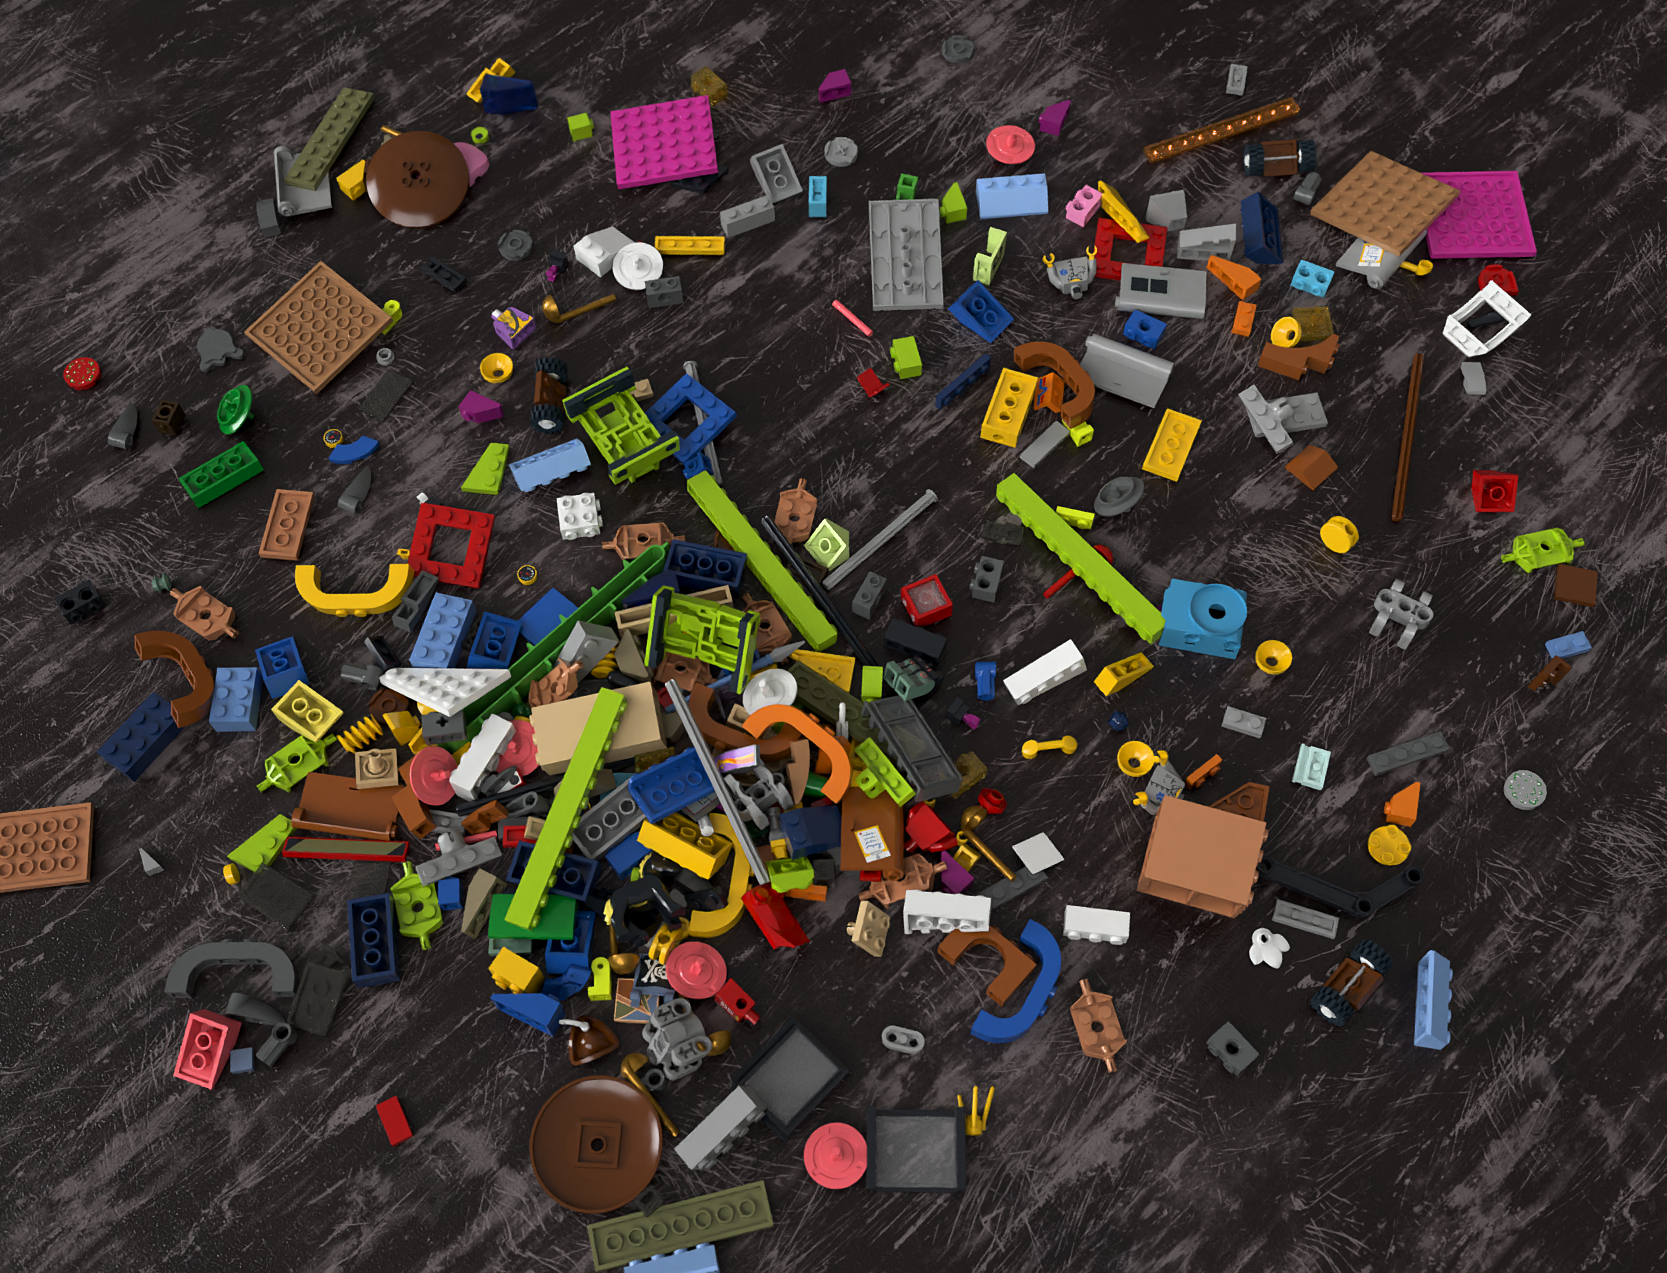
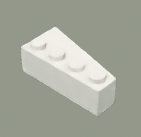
M1070 639L1003 681L1017 705H1020L1087 671L1084 658Z
M491 714L489 719L484 721L479 735L473 738L470 749L462 755L461 763L457 769L452 771L449 782L457 796L469 802L480 799L478 798L481 792L479 787L489 777L491 772L496 771L500 761L499 755L505 754L508 743L511 742L516 733L513 723L494 714Z
M906 890L903 910L905 934H912V930L930 933L931 929H940L943 933H949L954 929H959L961 932L989 931L991 898Z

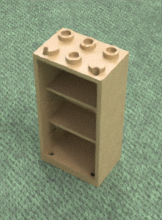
M646 682L612 690L625 695L628 707L625 714H621L619 719V730L617 733L614 732L611 738L613 740L612 747L604 755L605 763L668 750L658 694L652 683ZM599 693L531 708L532 715L529 718L531 726L535 729V734L532 737L534 745L538 749V753L535 754L536 762L549 776L567 771Z

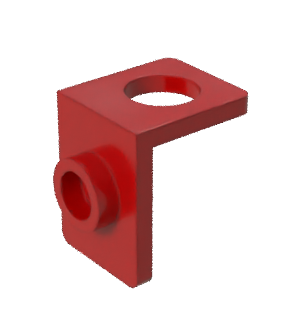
M872 368L857 376L858 381L869 397L876 395L890 385L889 382L882 385Z

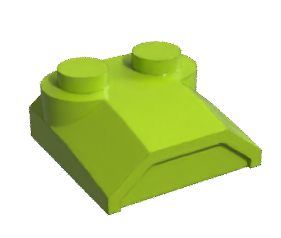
M807 856L793 861L791 858L765 861L772 889L779 893L787 892L793 888L807 889L813 883L814 871Z

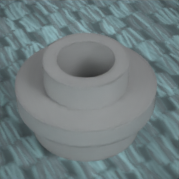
M382 348L378 351L376 359L381 365H389L394 361L395 355L390 349Z

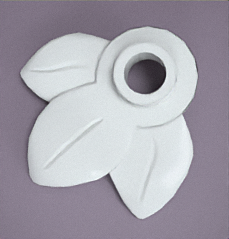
M1260 928L1253 933V945L1250 948L1249 954L1254 965L1264 960L1269 966L1279 968L1282 962L1281 952L1290 950V946L1287 940L1280 934H1272L1268 929ZM1262 935L1266 937L1265 943L1261 940Z

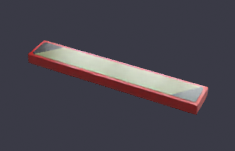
M287 837L282 855L283 857L406 862L410 844L408 841Z

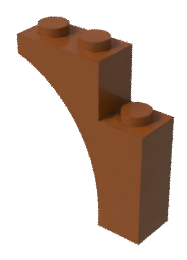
M1332 334L1323 342L1304 348H1287L1266 342L1258 366L1299 380L1301 373H1306L1307 368L1325 374L1327 367L1331 368L1335 357H1332V354H1337L1340 344L1337 343L1339 336Z
M414 756L398 768L407 786L391 799L409 831L419 839H422L437 826L430 814L429 805L422 802L416 796L411 786L410 768L415 758Z

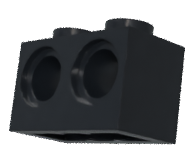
M90 580L54 598L62 615L70 624L80 621L83 617L98 611L106 605L97 588Z

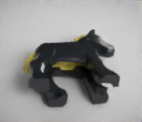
M655 850L646 855L642 863H640V879L631 881L617 889L605 905L603 913L606 914L605 921L607 925L612 924L615 929L616 941L618 943L632 940L635 947L648 944L649 935L645 930L638 929L632 923L633 915L657 909L669 932L675 931L682 926L678 915H685V908L670 898L663 878L679 875L680 866L669 861Z

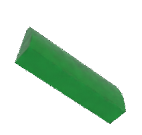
M242 441L178 479L196 506L200 508L264 471V469L246 443Z
M493 894L489 919V939L573 940L579 906L577 899L562 895H549L546 906L542 907L539 913L541 916L539 924L531 932L504 920L515 894Z

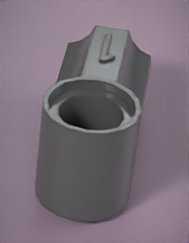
M1316 172L1308 173L1303 184L1297 188L1293 199L1310 205L1322 180L1319 174Z
M349 662L344 664L341 669V678L343 680L359 683L369 690H377L380 683L379 677L384 674V671L377 666L368 665L365 667Z
M287 1023L275 1025L272 1035L257 1052L256 1056L272 1067L284 1050L296 1041L298 1035L296 1029ZM288 1029L287 1037L281 1039L282 1032Z
M651 1069L647 1073L637 1075L650 1093H661L668 1085L667 1078L659 1069ZM654 1077H661L658 1085H651ZM628 1078L622 1079V1080L627 1081V1082H629L630 1084H632V1083L629 1081Z

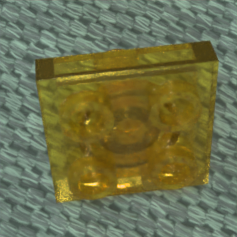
M1328 306L1292 309V318L1300 323L1302 329L1299 341L1326 340L1334 334Z

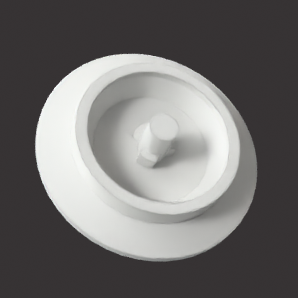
M646 243L626 245L616 254L613 261L615 278L622 286L632 290L646 289L644 281L659 279L663 271V260L660 253L653 246Z
M770 669L760 673L749 682L744 691L743 705L745 710L751 715L758 709L768 705L782 704L791 706L797 695L796 680L789 672L782 669Z

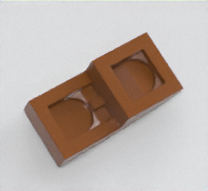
M494 800L471 813L462 821L461 825L472 835L489 831L491 823L507 818L509 811L497 800Z

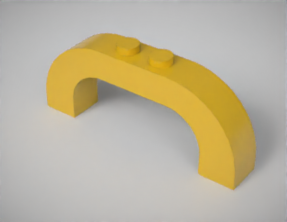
M390 564L387 583L379 591L370 594L323 593L320 587L321 571L315 565H296L295 582L300 595L318 611L338 617H347V615L352 614L358 617H365L366 614H380L397 607L402 602V596L413 583L414 569L409 564Z
M709 812V819L714 830L713 833L733 843L732 847L736 852L727 899L729 904L723 909L712 912L692 910L689 926L690 937L711 938L729 931L737 924L744 913L746 906L741 897L753 887V884H750V878L755 876L753 869L728 817L718 813Z

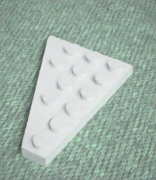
M394 668L388 670L379 679L382 685L451 717L511 678V674L507 669Z

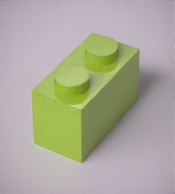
M914 336L893 340L890 354L891 358H895L894 368L896 373L899 372L900 379L920 376L922 374V363Z

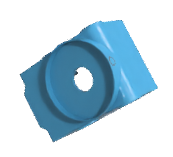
M1171 579L1169 588L1164 592L1161 615L1165 619V626L1159 646L1235 659L1241 647L1243 625L1247 616V593L1223 584L1206 585ZM1209 608L1225 611L1226 615L1221 619H1215L1210 616Z

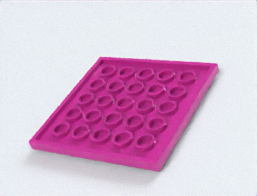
M708 95L611 111L618 189L718 173Z
M1517 171L1422 173L1460 190L1459 196L1426 229V240L1430 258L1535 257L1537 251Z

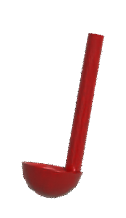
M1102 544L1093 546L1092 548L1112 566L1114 559L1112 551ZM1071 569L1043 593L1044 597L1048 599L1076 576Z

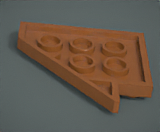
M1248 782L1208 807L1264 822L1270 786Z

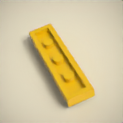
M655 236V249L660 254L724 255L725 237Z

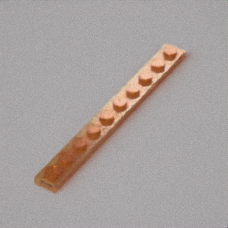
M1290 97L1146 146L1143 149V153L1150 164L1298 114L1300 108L1294 99Z

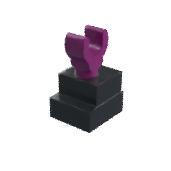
M552 249L549 254V269L545 275L548 276V281L554 282L557 273L564 274L569 261L566 253Z
M957 697L947 710L945 718L958 726L964 720L969 727L975 730L979 725L980 719L977 716L968 714L970 707L963 704L964 701Z

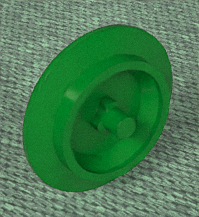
M240 385L228 391L223 397L218 408L217 419L220 429L224 434H233L243 425L246 418L249 420L253 419L254 414L250 413L252 405V391L250 387Z

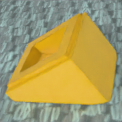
M962 844L953 859L969 872L981 855L967 844Z

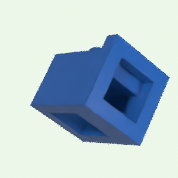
M701 452L697 453L698 456L684 463V476L690 479L704 470L709 475H713L711 459Z

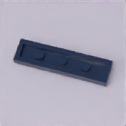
M985 353L937 394L935 406L941 410L945 406H949L956 396L962 395L970 384L973 385L982 374H986L990 370L991 357Z

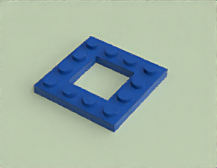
M687 373L645 413L660 436L672 431L663 422L687 399L709 416L685 440L677 434L680 450L672 455L683 465L685 462L696 457L697 453L701 452L737 417L735 411Z

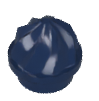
M1116 710L1109 718L1108 724L1111 725L1112 729L1124 730L1128 726V718L1124 712L1120 713Z

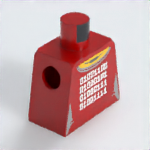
M730 979L716 993L714 1001L738 1023L744 1019L753 1027L761 1018L752 1009L755 1002L734 980ZM736 1004H742L744 1009H738Z

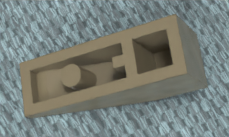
M479 868L468 887L461 932L474 939L477 938L490 916L493 894H502L508 885L507 883Z

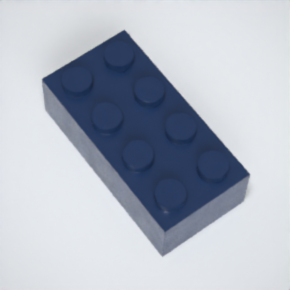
M153 692L102 745L97 753L108 764L135 782L186 726L178 728L171 715V704Z
M390 893L347 900L352 982L358 988L401 981L394 899Z

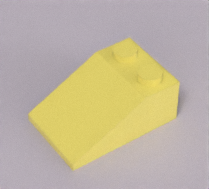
M300 680L271 709L278 720L316 743L343 714L342 710Z

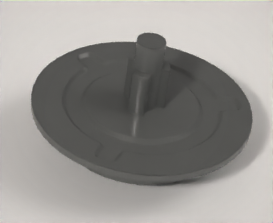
M1119 477L1111 480L1099 491L1094 502L1095 511L1101 516H1115L1123 512H1129L1131 507L1141 499L1144 493L1145 486L1143 481L1137 477Z

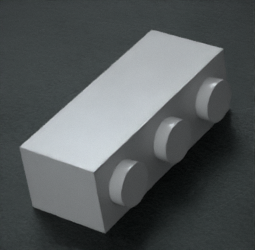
M768 195L724 210L720 212L721 226L729 238L775 221L774 206Z

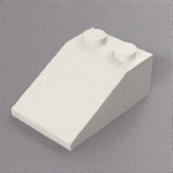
M612 226L586 235L574 245L576 259L599 277H602L613 268L616 254L623 247L634 242Z

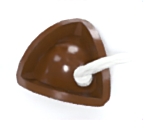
M581 1015L576 1020H559L560 1024L573 1025L569 1037V1058L574 1066L594 1060L619 1047L617 1036L607 1025L595 1017Z

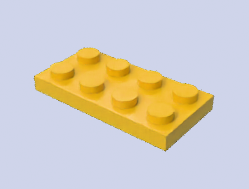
M1167 408L1142 469L1177 482L1202 420Z

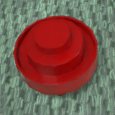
M984 788L978 795L980 805L987 809L988 814H1001L1007 807V802L1003 795L995 789Z

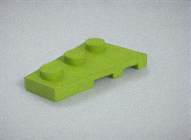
M489 444L462 485L461 489L463 492L499 495L510 450L509 444Z
M279 814L227 857L263 877L284 848L287 837H291L297 828L291 826L290 819Z

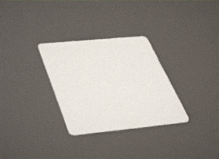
M1040 833L1012 846L1032 874L1064 860L1045 833Z

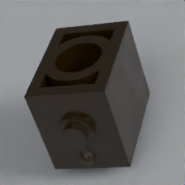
M162 399L152 418V422L158 432L176 436L186 414L179 403Z

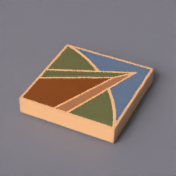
M618 978L614 1022L647 1024L651 1020L654 1010L659 1007L660 996L641 994L639 1008L631 1007L630 993L633 988L634 979Z

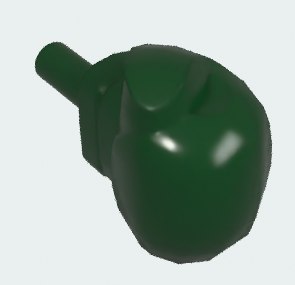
M522 702L514 707L512 715L514 718L516 716L529 718L532 715V710L528 704Z

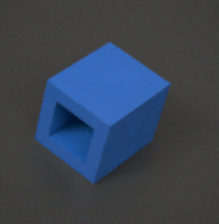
M446 877L444 880H438V905L442 911L463 909V884L459 878Z

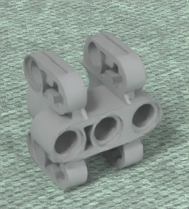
M1395 579L1390 590H1381L1374 601V606L1379 611V614L1369 634L1379 636L1388 618L1406 626L1397 643L1398 647L1406 650L1417 629H1425L1433 618V611L1428 607L1433 595L1423 591L1418 601L1401 594L1405 582Z
M760 759V766L752 770L759 781L747 790H743L740 782H737L732 774H728L723 780L732 796L736 799L735 805L742 820H753L758 828L763 830L770 823L762 812L776 802L787 812L794 806V803L787 791L788 785L784 776L778 772L771 774Z
M683 998L675 999L657 1007L651 1015V1020L647 1022L642 1030L643 1038L650 1042L647 1049L649 1060L655 1066L663 1063V1074L669 1080H677L696 1071L702 1063V1058L707 1056L712 1048V1043L706 1037L700 1020L692 1013L690 1003ZM675 1006H683L685 1008V1013H677L675 1010ZM650 1028H651V1030H656V1029H657L656 1034H654L653 1032L650 1033V1032H649ZM702 1042L706 1046V1051H699L696 1043ZM697 1061L696 1065H690L691 1063ZM670 1066H672L673 1068L680 1066L676 1072L675 1070L669 1069Z

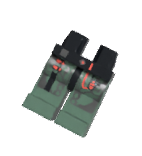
M917 655L913 659H907L898 664L894 661L888 662L883 679L892 688H895V691L904 701L935 692L936 686L942 683L944 674L941 671L934 672L932 670V662L929 659L922 660Z

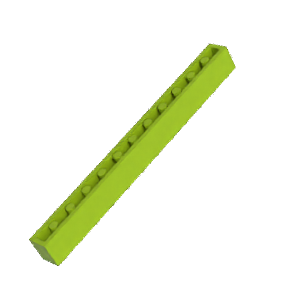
M704 470L687 480V491L727 539L729 544L732 545L733 549L736 552L747 554L746 565L815 652H822L835 644L838 634L835 626L829 624L823 611L816 608L813 599L804 593L802 585L799 582H795L790 570L783 567L780 558L771 552L770 546L766 541H762L757 529L750 526L747 517L744 514L741 515L736 503L729 500L726 491L717 485L714 476L709 475Z
M1015 473L997 485L996 496L998 500L1002 503L1004 502L1010 511L1022 520L1026 527L1029 526L1034 531L1037 538L1042 539L1051 551H1055L1059 555L1063 563L1068 564L1077 576L1083 578L1087 586L1094 589L1099 597L1112 607L1116 614H1120L1125 619L1127 625L1133 627L1143 640L1153 644L1161 637L1165 626V619L1162 617L1161 612Z
M601 687L504 919L506 922L531 932L534 927L538 926L541 918L539 915L541 908L546 906L549 899L548 891L556 883L557 876L555 874L558 867L561 868L564 863V852L572 844L573 836L571 835L574 828L577 829L581 822V811L586 809L588 805L590 789L593 790L597 783V778L595 777L598 770L601 771L605 763L604 755L612 747L613 740L611 738L614 732L617 733L619 730L621 714H625L628 702L625 695Z

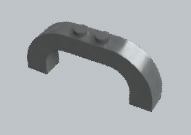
M225 939L222 942L198 945L183 954L169 972L164 993L171 998H193L198 976L205 969L214 965L262 964L270 966L273 971L271 992L277 997H299L300 977L293 961L278 947L269 943L257 942L253 939H245L243 942Z

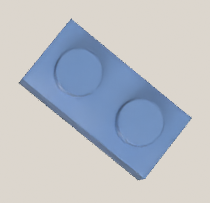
M1583 631L1549 640L1545 643L1552 658L1557 655L1563 659L1588 652L1592 648Z

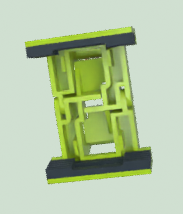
M628 367L562 400L572 423L577 420L580 421L609 463V477L615 485L627 478L631 483L635 482V479L653 469H659V463L662 459L680 450L679 437L674 430L660 436L630 394L636 390L633 374ZM613 401L615 411L600 418L595 410Z

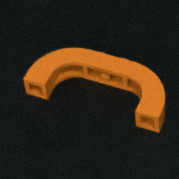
M768 705L751 714L742 727L757 739H761L774 724L786 722L794 726L821 748L832 762V774L820 791L836 804L840 803L850 788L853 778V765L848 750L834 736L836 733L828 726L825 728L818 723L820 720L812 713L808 715L804 711L789 705Z

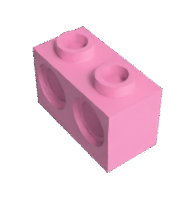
M1085 185L1082 190L1076 193L1074 200L1068 202L1066 218L1084 227L1100 208L1102 193Z

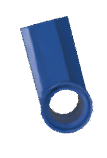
M975 662L977 699L982 701L994 699L996 662Z

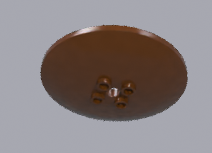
M428 131L406 132L385 142L374 154L367 170V191L377 211L390 222L407 228L431 227L447 220L462 205L469 188V170L463 154L447 138ZM414 173L421 174L418 179H412Z
M596 1075L583 1077L561 1087L546 1101L539 1111L530 1136L529 1151L532 1169L543 1190L560 1205L570 1210L587 1214L610 1212L632 1202L652 1181L662 1157L663 1132L659 1116L653 1104L637 1087L612 1076ZM596 1139H602L604 1142V1147L600 1151H594L592 1148V1144Z

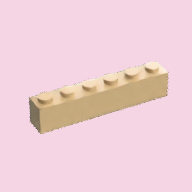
M728 585L687 595L717 602L720 604V607L726 605L733 608ZM652 603L615 612L621 639L628 629L632 635H641L649 632ZM670 614L669 626L677 621V615Z

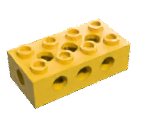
M1003 368L982 424L980 438L1016 448L1037 389L1038 377Z

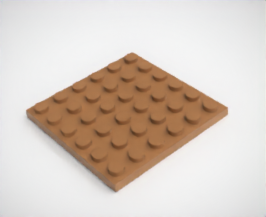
M1370 151L1311 209L1310 215L1400 257L1459 196L1460 190Z
M320 261L244 333L317 394L393 322V319Z

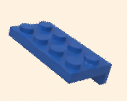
M689 747L683 753L671 756L659 765H652L648 770L634 774L628 782V791L651 824L715 792L695 747Z

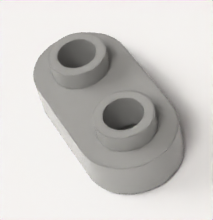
M888 1026L882 1032V1042L889 1049L908 1054H918L924 1048V1037L917 1031L898 1026ZM894 1035L897 1038L896 1041L891 1042L888 1039L889 1036ZM910 1041H916L917 1046H910Z

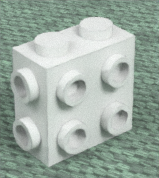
M582 493L581 495L557 498L560 531L563 540H573L585 536L593 537L600 534V527L603 526L602 517L601 515L598 516L597 511H600L601 508L599 499H595L594 493Z

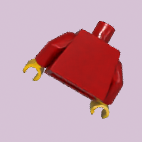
M935 799L932 802H928V800L920 801L909 810L905 831L911 838L904 843V847L911 854L918 847L925 852L935 853L946 851L957 845L961 846L968 841V839L961 840L959 838L963 835V831H959L956 837H954L955 833L933 809Z

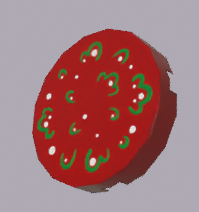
M82 357L71 361L66 366L63 377L70 387L76 390H86L93 387L97 380H100L102 371L94 359Z

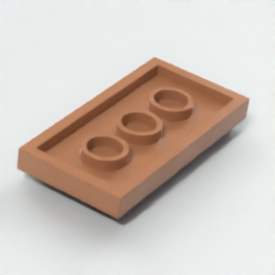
M276 489L258 553L260 557L298 561L315 498L313 492Z

